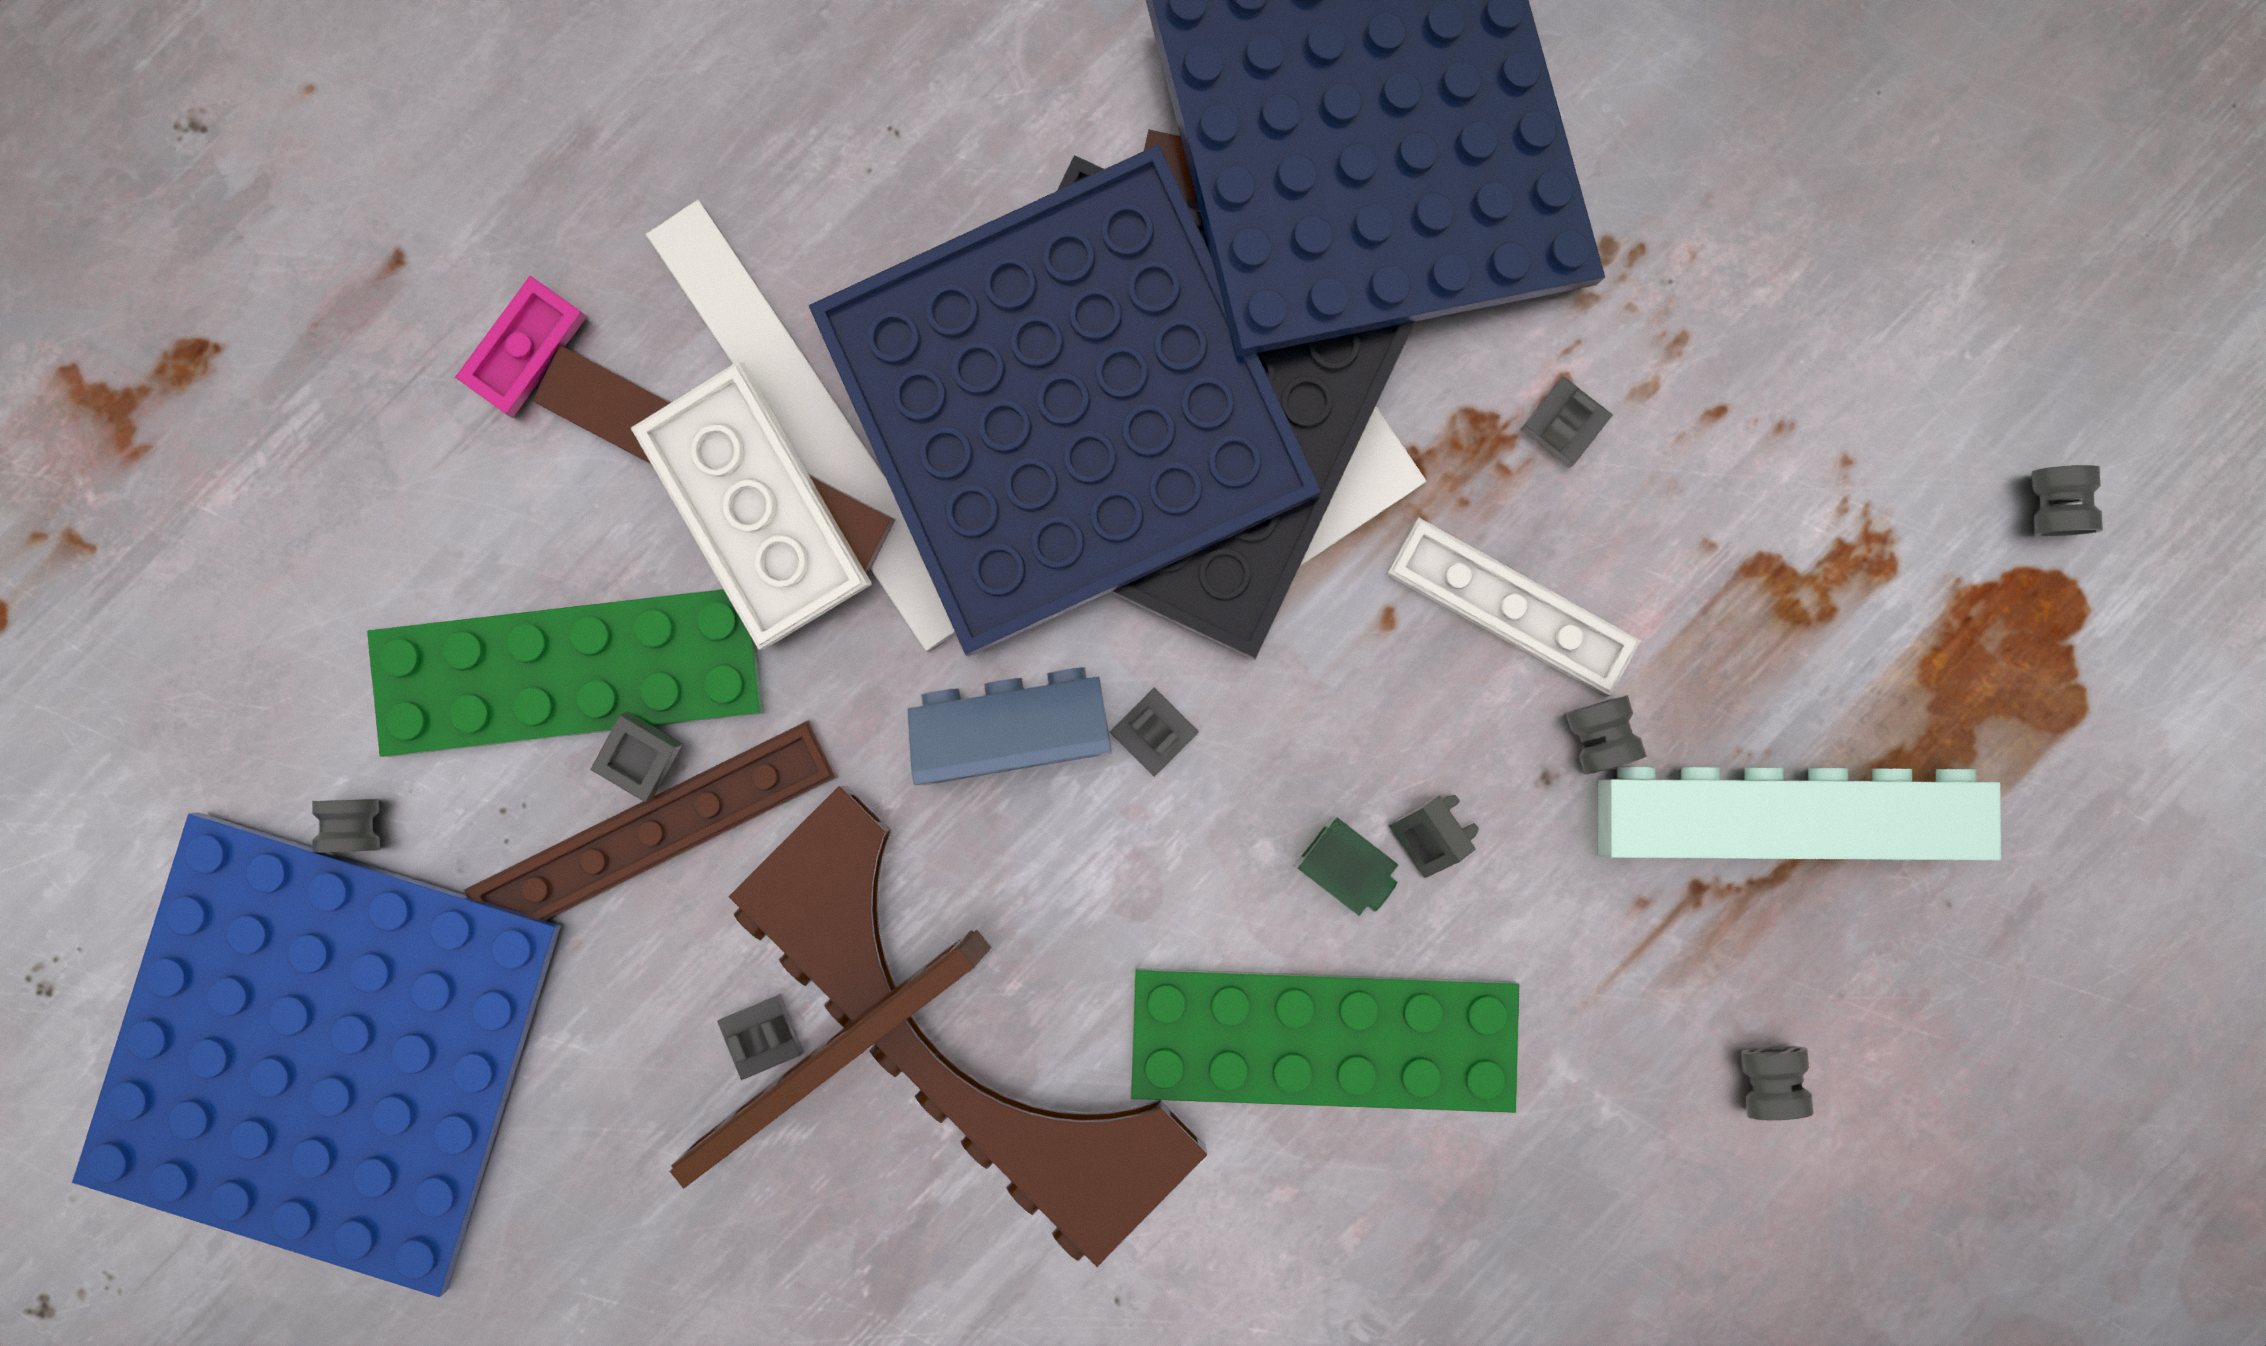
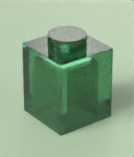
M1331 816L1293 865V867L1358 916L1362 914L1366 907L1376 912L1387 900L1398 883L1391 877V874L1399 864L1335 816Z

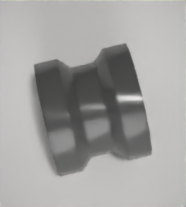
M379 799L312 801V814L319 820V834L312 840L313 853L380 850V837L373 832V818L379 813Z

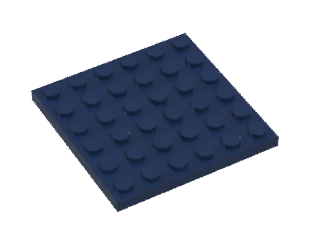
M1146 0L1237 357L1595 286L1605 278L1529 0Z
M1159 144L808 305L961 647L968 657L1321 495L1319 485L1257 353L1239 357L1236 355L1211 254Z

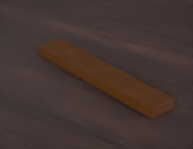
M559 345L532 402L650 464L651 462L631 427L671 403L670 400L563 345ZM809 474L868 576L896 519Z
M808 720L655 795L654 798L647 802L643 801L464 889L467 897L480 902H490L528 914L526 915L528 917L538 920H550L838 778L811 721Z
M970 930L694 1142L671 1165L672 1169L669 1172L683 1189L975 968L991 949V946L978 930L974 932Z

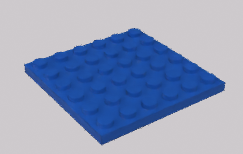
M188 813L72 1183L432 1296H442L447 1292L561 925L548 920L543 921L526 916L528 914L490 902H480L464 894L332 853H313L312 847L203 813Z

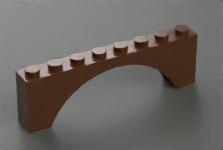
M838 786L728 896L739 907L734 913L737 921L758 940H762L767 935L784 952L779 961L786 971L804 986L813 981L830 998L824 1006L830 1015L843 1027L847 1026L897 987L886 960L880 933L878 910L879 879L885 849L892 830L848 786ZM913 1015L877 1041L869 1050L874 1059L888 1073L897 1077L903 1072L920 1089L915 1098L927 1113L940 1123L949 1118L966 1135L960 1142L977 1163L986 1169L994 1163L1011 1180L1006 1189L1025 1211L1034 1215L1040 1210L1057 1227L1052 1232V1235L1072 1258L1079 1261L1085 1255L1096 1267L1208 1155L1206 1144L1162 1100L1111 1112L1080 1113L1039 1107L1006 1096L981 1083L957 1066L925 1034Z

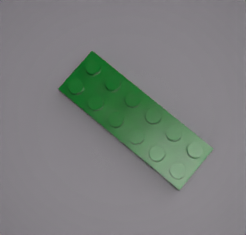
M724 589L367 630L380 757L608 732L612 730L619 715L627 711L652 726L764 713L757 646Z
M1135 968L1131 1099L1516 1113L1519 983L1515 981Z

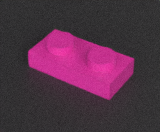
M530 275L455 378L506 415L513 418L545 375L559 345L566 346L587 316Z

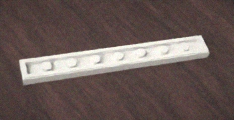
M696 200L646 233V236L733 364L737 361L745 364L806 471L812 476L896 519L871 570L925 651L929 652L956 634L885 475L701 202Z

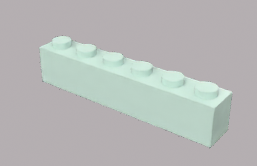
M1617 767V780H1598V856L1611 858L2001 860L2000 782H1977L1976 769H1936V782H1912V769H1872V781H1848V768H1808V781H1784V768H1744L1743 781L1720 780V768L1681 767V780H1656V767Z

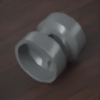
M2058 466L2032 471V490L2040 497V510L2034 515V533L2036 536H2070L2103 531L2102 511L2095 506L2094 492L2101 486L2099 466ZM2082 502V504L2053 506V504H2071Z
M1628 695L1566 713L1571 732L1580 737L1583 746L1579 758L1584 774L1604 771L1647 757L1642 739L1633 734L1629 721L1634 713Z
M1768 1046L1746 1049L1741 1052L1743 1072L1750 1077L1751 1085H1753V1089L1745 1097L1747 1117L1756 1120L1772 1121L1800 1119L1814 1114L1812 1094L1802 1087L1804 1082L1803 1075L1809 1069L1807 1048L1799 1046Z

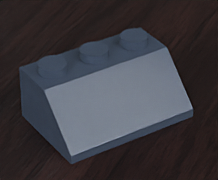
M1085 667L1047 673L1049 685L1024 689L1022 678H1013L984 684L985 696L961 699L959 688L921 694L923 706L907 708L913 784L929 785L1112 754L1099 676L1086 678Z

